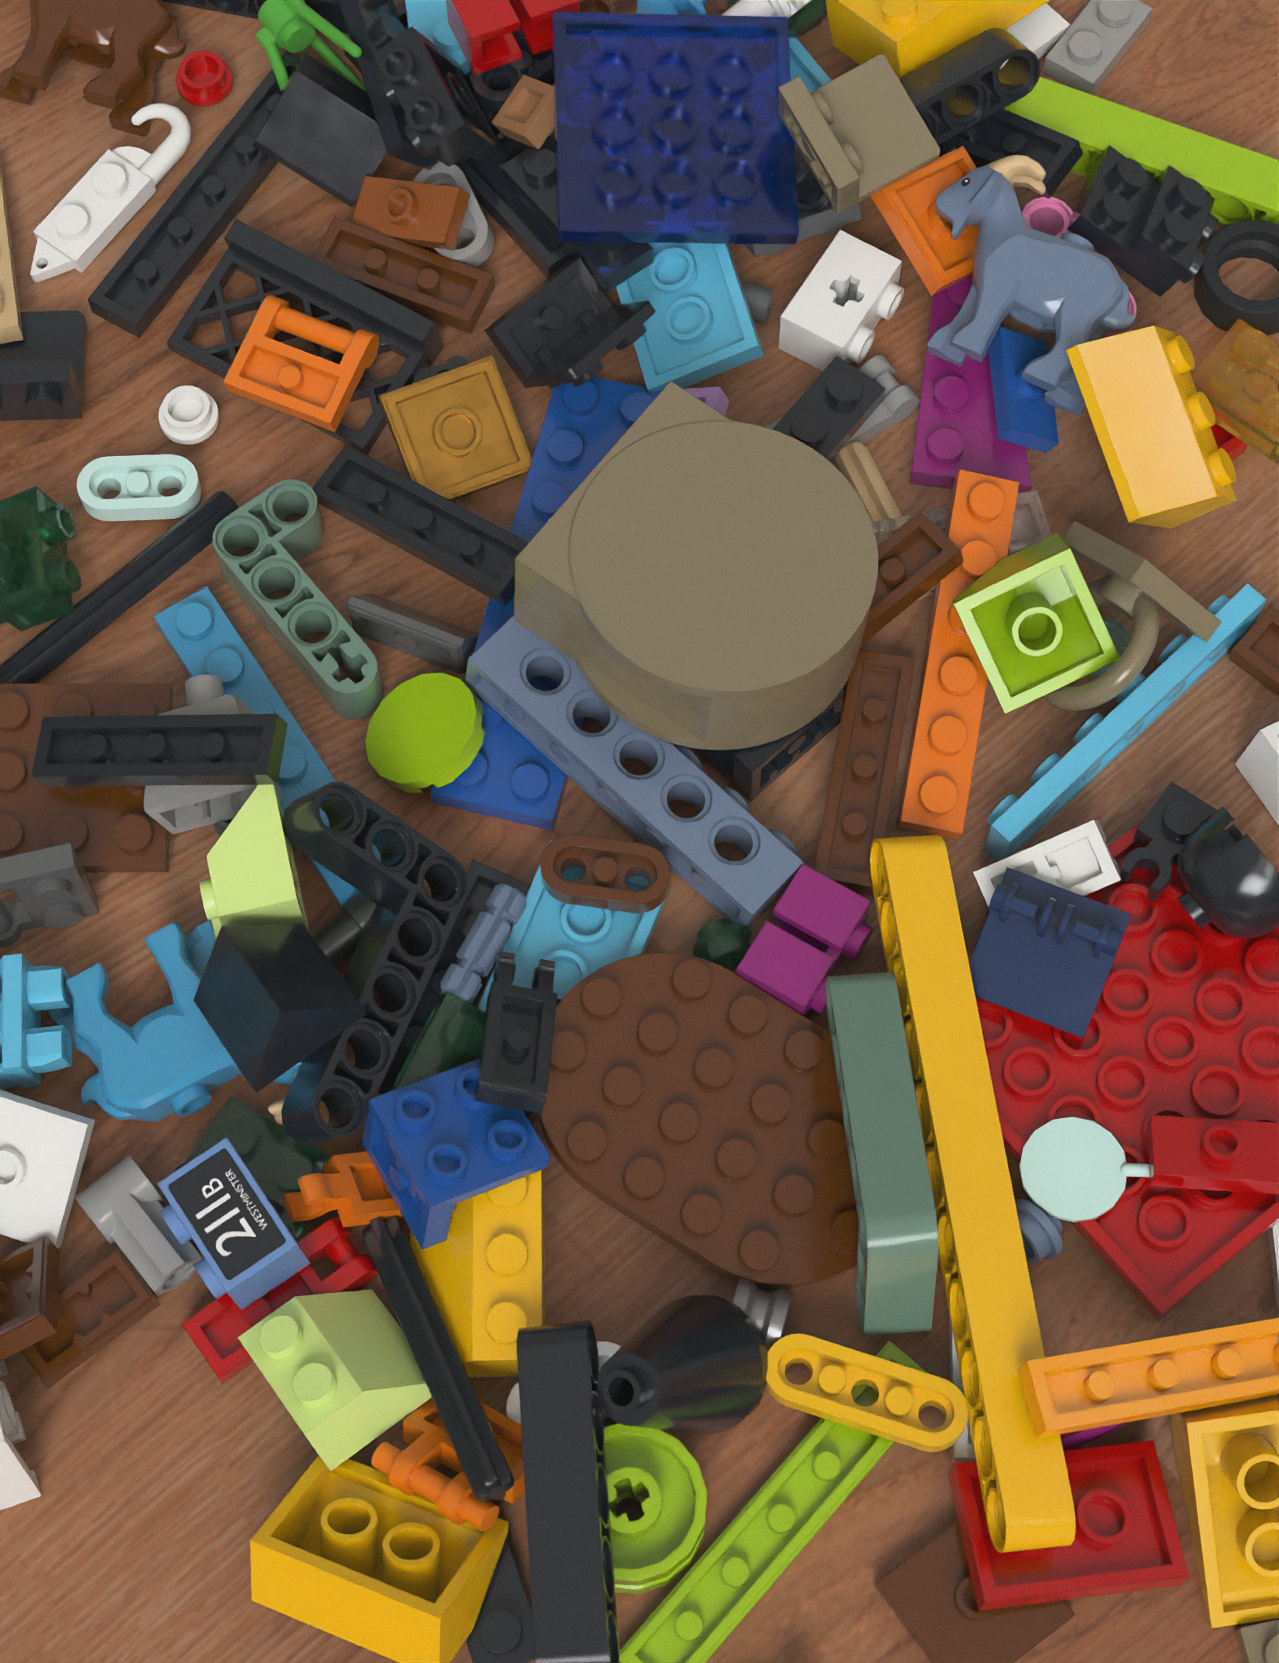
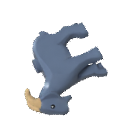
M1010 155L972 170L955 184L942 191L936 198V213L951 223L952 239L956 240L969 225L980 228L974 254L973 279L970 292L954 320L935 332L927 344L929 354L960 367L967 355L982 363L990 343L1007 314L1016 321L1038 331L1055 333V344L1051 351L1044 356L1032 360L1023 370L1022 378L1028 383L1047 390L1044 394L1047 404L1073 415L1081 416L1086 404L1066 350L1078 344L1102 339L1106 332H1125L1135 324L1136 316L1130 315L1128 312L1130 302L1128 286L1121 280L1111 261L1107 257L1095 253L1094 246L1085 238L1073 233H1063L1058 238L1030 228L1027 225L1013 187H1025L1042 195L1046 191V187L1042 182L1046 176V171L1039 162L1029 156Z

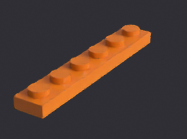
M959 469L954 478L945 535L961 550L964 562L936 584L896 823L898 828L940 835L956 840L963 834L988 677L952 600L1001 559L1008 556L1019 482Z

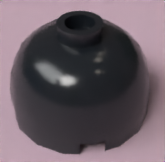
M1222 806L1191 832L1179 852L1177 872L1187 891L1177 899L1201 930L1212 922L1218 929L1231 937L1249 939L1264 936L1279 928V874L1247 834L1243 836L1235 824L1225 829L1235 819Z

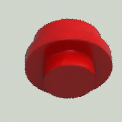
M205 50L195 51L182 60L176 73V86L180 96L186 102L195 106H212L223 101L230 94L233 87V76L229 65L217 54Z

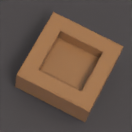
M523 75L491 123L505 136L539 150L546 138L557 127L560 117L571 100L559 88Z

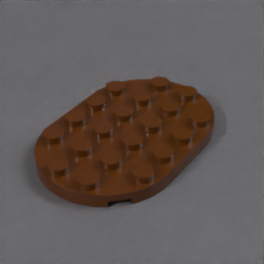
M649 953L620 959L591 973L565 995L556 1007L548 1094L542 1114L538 1113L542 1126V1134L557 1161L577 1183L594 1196L707 1268L736 1282H739L740 1278L754 1281L757 1288L790 1289L791 1287L810 1285L825 1280L830 1281L856 1267L859 1222L830 1032L723 966L685 954Z

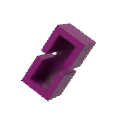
M802 864L773 910V915L778 917L774 925L766 921L738 965L736 974L806 1018H809L813 1010L823 1014L827 1010L826 977L833 976L846 957L855 962L864 950L873 932V927L866 924L870 900Z

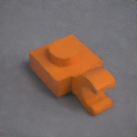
M367 1151L333 1155L322 1167L324 1174L314 1173L301 1176L297 1180L301 1191L285 1193L282 1196L291 1222L311 1220L332 1210L338 1211L343 1227L370 1224L369 1221L382 1216L383 1220L392 1216L399 1220L403 1217Z

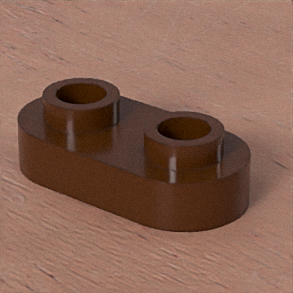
M569 834L553 840L545 848L541 857L540 868L543 885L553 898L563 903L629 913H645L657 908L665 900L669 892L670 869L668 862L660 851L646 844ZM569 867H579L584 870L585 875L578 881H569L562 876V873ZM633 876H642L649 881V885L645 889L637 891L630 889L626 882Z

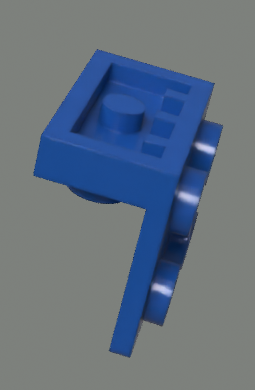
M480 1059L369 1099V1113L366 1117L362 1144L422 1250L447 1240L452 1211L456 1208V1203L547 1168L550 1155L523 1110L475 1101Z

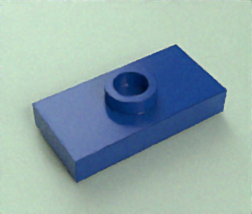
M999 326L988 347L998 439L1047 453L1059 443L1055 407L1045 402L1044 394L1047 390L1028 383L1022 378L1023 370L1032 360L1048 354L1047 342Z

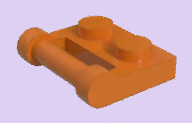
M268 295L263 300L223 383L231 393L335 432L365 369L371 366L379 348V336L364 329H358L356 332L349 331L291 309L287 300ZM280 331H284L340 352L344 356L340 364L273 340V338Z

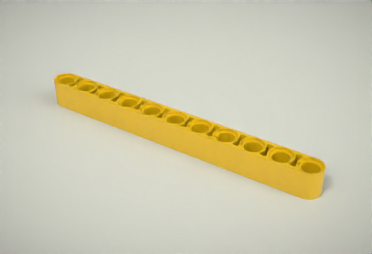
M940 835L875 838L870 849L871 882L887 971L894 972L936 1211L939 1259L990 1538L998 1553L1068 1546L1074 1541L1076 1518L1061 1437L1059 1434L1036 1438L1017 1370L1018 1367L1028 1360L1045 1358L946 845Z

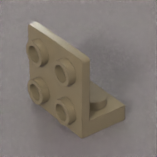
M882 54L875 56L810 93L800 76L778 87L779 116L837 214L939 157L940 148L887 58Z

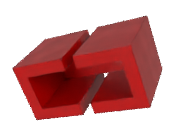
M446 0L448 24L473 75L522 59V53L512 33L513 31L520 29L532 55L580 39L579 0Z

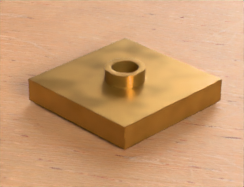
M493 355L379 396V402L409 479L450 501L527 474L530 466H532L530 452Z

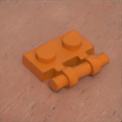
M430 1398L403 1420V1441L409 1444V1446L402 1451L388 1442H383L376 1448L371 1464L374 1468L388 1475L389 1484L408 1496L419 1493L438 1505V1513L453 1523L462 1525L468 1522L481 1531L486 1532L496 1522L499 1507L488 1500L481 1502L474 1496L434 1401ZM481 1403L514 1476V1486L506 1491V1496L502 1498L513 1504L525 1493L521 1424ZM439 1463H442L459 1474L455 1478L450 1479L434 1468Z

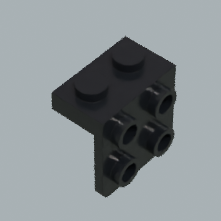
M574 258L562 265L484 331L525 388L549 386L550 389H554V387L572 383L574 387H577L592 379L603 369L604 365L600 359L614 347L617 350H622L642 337L647 331L643 323L656 310L649 300L612 306L581 259Z
M79 311L20 312L24 340L0 344V421L83 418L87 323L84 315Z

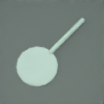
M1076 1117L1051 1120L1036 1129L1023 1147L1019 1165L1023 1189L1034 1205L1053 1218L1070 1222L1096 1219L1111 1210L1125 1190L1127 1177H1150L1149 1164L1126 1163L1124 1150L1111 1132L1094 1121Z

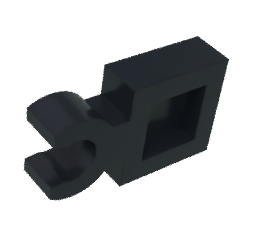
M1171 781L1136 829L1134 840L1145 847L1134 849L1125 857L1120 871L1121 874H1119L1121 881L1126 883L1132 873L1138 869L1150 870L1156 879L1153 881L1147 897L1153 901L1159 899L1167 890L1172 875L1171 865L1173 864L1178 867V855L1186 838L1202 821L1216 812L1217 809Z

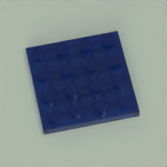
M553 12L551 30L558 242L796 244L799 236L795 146L794 140L780 118L778 110V87L791 81L788 17Z

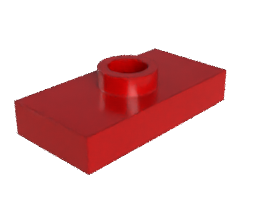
M1160 1115L1150 1116L1147 1126L1150 1186L1279 1194V1123Z

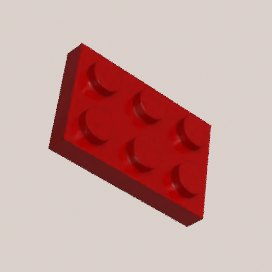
M1154 1441L1063 1451L1074 1504L1076 1531L1071 1545L998 1553L993 1546L988 1530L976 1461L954 1463L948 1472L978 1611L1182 1585L1189 1577Z

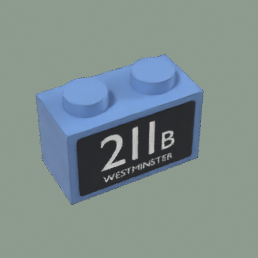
M227 1137L157 1183L170 1203L160 1210L162 1217L181 1245L193 1239L204 1258L194 1264V1267L216 1299L228 1293L239 1308L243 1310L311 1264Z

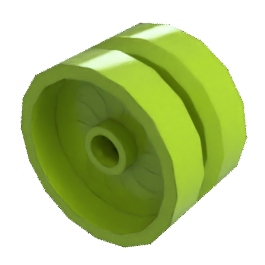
M620 1423L605 1427L604 1439L615 1592L639 1595L667 1586L691 1565L704 1539L707 1489L698 1462L679 1439L660 1429L626 1426ZM625 1501H635L642 1507V1517L638 1520L630 1522L626 1512L617 1518V1509Z

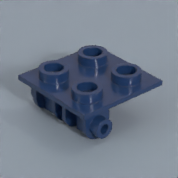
M1007 867L1001 884L996 886L988 908L990 909L989 915L969 963L975 996L1084 1038L1132 915Z

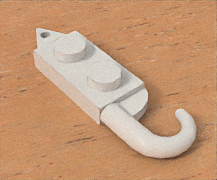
M166 103L151 104L141 108L131 118V122L134 125L138 126L153 118L163 119L171 125L170 135L153 154L131 146L117 147L113 151L108 149L36 227L33 233L37 239V244L30 275L35 283L72 269L82 273L157 191L155 185L184 155L191 141V126L187 116L181 110Z

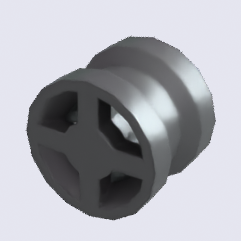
M740 1278L733 1304L739 1306L749 1317L745 1321L752 1329L756 1339L762 1338L768 1353L772 1345L782 1338L793 1292L779 1289L773 1293L758 1290L754 1281Z

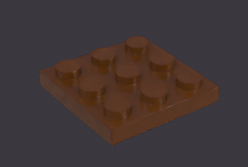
M170 683L0 684V858L71 843L86 873L168 872L169 831L144 811L145 785L43 786L31 775L43 717L157 715L173 710V689Z

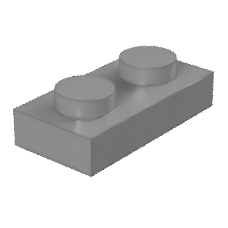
M1090 0L1045 57L1043 72L1071 88L1093 95L1149 24L1153 8L1139 0Z

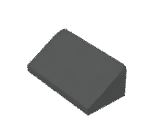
M362 594L350 597L347 605L353 629L358 635L459 674L466 673L468 658L474 652L479 634L378 595Z

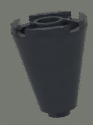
M689 1295L676 1299L659 1310L603 1364L599 1371L596 1385L599 1402L611 1419L626 1426L696 1434L724 1432L739 1424L761 1402L767 1385L766 1376L768 1370V1356L762 1338L756 1339L752 1329L745 1321L749 1317L739 1306L717 1295Z

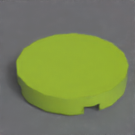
M443 672L420 674L399 684L382 699L369 721L365 739L369 763L390 786L407 793H421L422 791L419 788L434 785L438 789L451 783L471 765L483 745L485 730L481 726L482 714L485 715L483 703L461 679Z

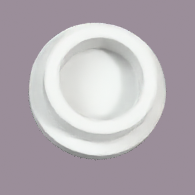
M180 386L165 396L159 409L158 419L163 433L170 440L179 444L189 445L202 442L214 433L219 423V411L215 400L208 393L194 386Z

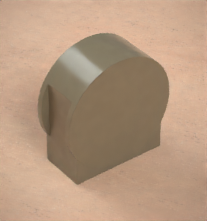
M670 381L515 558L514 620L573 659L588 685L602 702L624 721L642 732L660 740L696 749L732 750L759 746L789 735L811 722L830 705L846 684L858 656L878 576L876 536L863 501L851 483L828 459L799 440L776 430L754 424L733 422Z

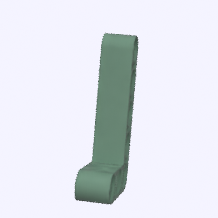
M893 971L826 977L828 1022L859 1222L856 1299L862 1336L931 1331L939 1246L937 1218L895 974Z

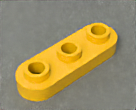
M791 1334L782 1337L772 1345L767 1353L766 1387L775 1400L787 1407L927 1452H939L950 1448L960 1439L968 1420L966 1399L961 1390L949 1380L806 1334ZM803 1364L809 1368L812 1377L807 1383L796 1385L787 1379L785 1375L786 1370L791 1365ZM860 1385H868L876 1391L878 1399L871 1406H861L853 1400L852 1391ZM928 1406L936 1407L942 1412L944 1423L937 1428H928L921 1423L918 1416L919 1411Z

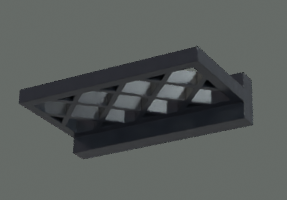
M236 219L224 237L228 249L166 344L171 351L225 379L231 364L221 359L230 356L231 363H233L244 340L243 338L235 341L230 317L259 309L263 300L268 295H273L287 301L294 299L303 304L305 314L314 317L313 310L324 315L317 319L333 325H343L353 330V332H356L358 329H364L377 334L380 341L376 355L393 351L406 358V361L396 376L373 382L370 367L365 369L363 374L366 384L357 386L350 402L368 397L370 399L373 413L361 432L358 433L341 424V422L336 431L333 432L304 421L367 455L387 424L377 395L412 384L418 369L423 367L425 362L433 365L442 351L444 344L435 322ZM236 269L254 278L258 295L226 304L223 289ZM264 284L275 290L266 292ZM217 300L218 306L212 307ZM222 320L227 343L207 349H201L189 343L200 325ZM280 331L279 334L274 336L273 340L283 342L297 338V336ZM313 343L316 356L340 364L344 354L335 352L324 355L322 346Z

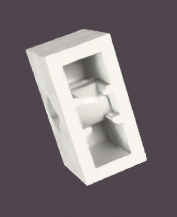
M840 230L781 315L778 349L821 371H824L836 356L848 364H851L852 361L858 364L861 363L874 341L875 331L873 329L881 318L891 319L902 300L904 288L899 286L902 261Z

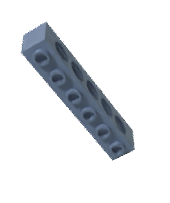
M514 616L468 658L465 684L642 844L652 846L660 851L666 858L669 868L742 934L786 891L799 868L804 863L797 856V849L791 840L782 832L773 828L767 830L750 814V808L743 797L730 787L723 786L720 788L703 772L701 762L688 748L677 744L674 746L670 742L642 732L610 710L588 685L573 659L515 621ZM535 676H546L554 680L558 687L551 691H540L532 687L528 680ZM581 717H592L603 725L604 730L598 733H587L580 730L574 721ZM629 758L640 759L649 766L651 772L642 776L628 773L620 762ZM674 800L687 801L695 807L698 815L692 818L678 817L671 812L667 804ZM721 842L736 844L743 851L745 859L740 861L726 860L718 854L715 845Z

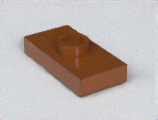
M365 176L352 223L412 245L454 251L470 194L460 187Z

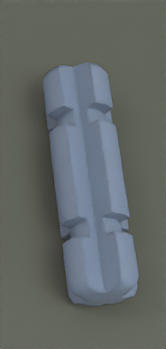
M499 883L494 887L485 903L487 905V912L479 913L456 954L458 963L450 964L440 982L441 992L459 1004L470 1005L473 1003L482 987L480 983L482 979L480 977L488 976L498 958L499 952L502 951L512 933L509 931L511 928L510 924H517L526 908V896L518 889L507 884Z

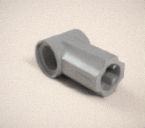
M127 1156L74 1197L110 1245L115 1242L129 1259L130 1264L148 1287L150 1286L157 1297L170 1290H175L191 1278L196 1270L194 1264L203 1259L190 1241L181 1245L160 1213V1210L163 1209L162 1205L165 1203L130 1156Z

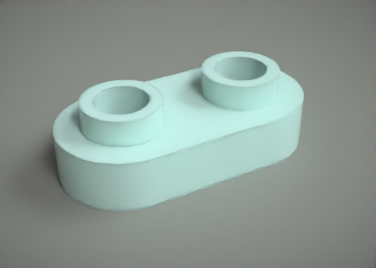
M174 454L97 458L89 462L81 470L77 479V491L84 509L92 517L102 521L180 518L190 513L197 506L202 493L200 480L194 465L186 458ZM170 488H178L181 490L179 493L173 496H162L163 493ZM108 491H120V494L113 499L102 498Z

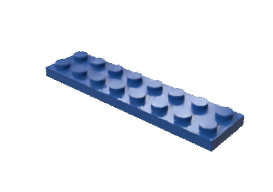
M593 377L577 387H574L572 383L562 384L559 387L554 386L531 461L532 466H530L510 533L530 542L662 391L650 393L645 387ZM514 596L506 606L491 598L489 599L474 652L514 616ZM535 676L528 680L532 687L540 691H551L558 687L554 680L546 676ZM471 689L483 703L485 715L482 714L481 723L482 728L485 730L483 745L471 765L454 781L438 789L434 785L432 786L430 793L432 803L554 831L569 777ZM581 717L574 721L580 730L583 729L586 717Z

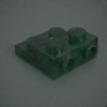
M37 486L0 500V624L8 622L21 632L73 612L72 593L79 591L82 585L79 570L74 561L68 557L67 541L76 536L74 518L66 506L58 504Z

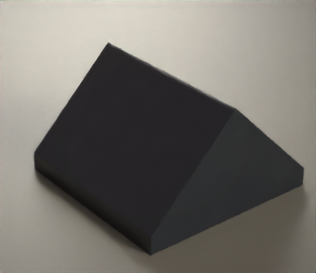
M303 53L252 144L258 150L350 207H353L359 198L364 177H372L387 153L368 93L306 53Z
M303 923L221 926L193 999L255 1093L368 1014Z

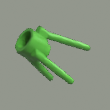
M303 0L265 1L258 13V20L263 28L256 33L255 38L266 51L281 92L289 76L278 47L287 49L291 53L303 51L309 45L336 73L367 92L366 87L317 35L314 27L355 58L362 54V50L358 45L306 5Z

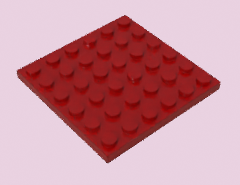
M1141 822L1108 846L1120 871L1125 857L1132 850L1145 847L1134 840L1136 829ZM1173 864L1171 865L1172 875L1167 890L1155 901L1147 897L1150 887L1156 879L1155 875L1147 869L1134 871L1126 883L1120 880L1085 895L1084 897L1124 911L1132 916L1084 1038L975 996L1005 1150L1020 1165L1023 1147L1036 1129L1051 1120L1076 1117L1094 1121L1111 1132L1124 1150L1126 1163L1149 1164L1147 1126L1151 1115L1279 1123V928L1264 936L1249 939L1228 936L1212 922L1201 930L1177 899L1187 890L1183 886L1177 872L1178 867ZM974 951L968 955L969 963L971 961ZM1127 1177L1125 1190L1111 1210L1096 1219L1070 1223L1157 1321H1160L1279 1222V1194L1150 1186V1177Z

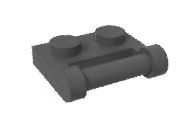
M71 843L0 858V892L14 889L20 899L4 904L0 899V947L14 944L20 938L22 931L42 926L50 929L69 928L79 924L83 917L99 914L95 890Z

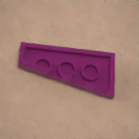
M973 275L933 295L927 344L937 330L950 324L960 312L970 292ZM1002 321L1000 327L1004 328V322ZM926 349L910 484L953 489L954 478L959 469L1019 482L1017 497L1029 498L1032 483L1026 448L998 439L988 350L982 363L967 355L960 367L929 354L928 349Z

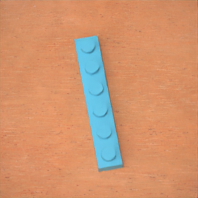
M1248 583L1231 599L1224 594L1218 597L1207 608L1209 612L1222 621L1210 639L1205 642L1195 635L1188 638L1182 633L1172 640L1158 658V662L1161 665L1148 678L1140 673L1117 696L1116 702L1119 705L1105 718L1100 713H1096L1088 719L1073 739L1076 745L1063 758L1057 753L1049 756L1032 775L1030 781L1034 785L1019 799L1014 794H1010L996 806L987 819L991 827L984 849L997 861L1012 856L1020 850L1242 639L1256 623L1266 598Z

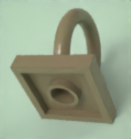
M1075 521L1062 539L1075 554L1104 576V578L1087 584L1096 606L1098 607L1104 603L1110 604L1133 620L1134 627L1126 649L1107 672L1087 684L1080 686L1065 685L1043 697L1050 704L1067 711H1082L1098 707L1123 692L1143 670L1158 639L1160 616L1205 642L1210 639L1222 621L1145 558Z

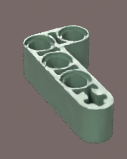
M296 479L282 480L248 501L216 525L212 535L213 547L221 573L229 586L329 706L341 717L351 720L364 719L376 711L383 699V686L377 659L365 642L298 565L297 562L312 553L321 544L324 537V525L318 499L313 488L305 482ZM292 514L305 515L296 522L283 521ZM251 547L255 549L246 556L237 557L233 555L242 548ZM286 589L292 591L287 597L273 600L268 598L273 592ZM323 632L329 634L325 640L318 643L303 641L308 635ZM342 664L344 665L345 673L349 676V678L343 680L339 670Z

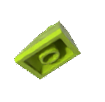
M1058 533L1001 559L952 600L1005 714L1106 667L1120 658L1074 555Z

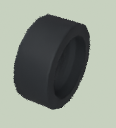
M1244 220L1226 225L1209 239L1203 251L1206 254V258L1201 268L1195 274L1194 297L1200 310L1217 328L1235 336L1261 338L1279 333V297L1266 301L1249 300L1233 293L1219 276L1221 265L1237 258L1259 259L1271 264L1279 271V225L1269 221Z

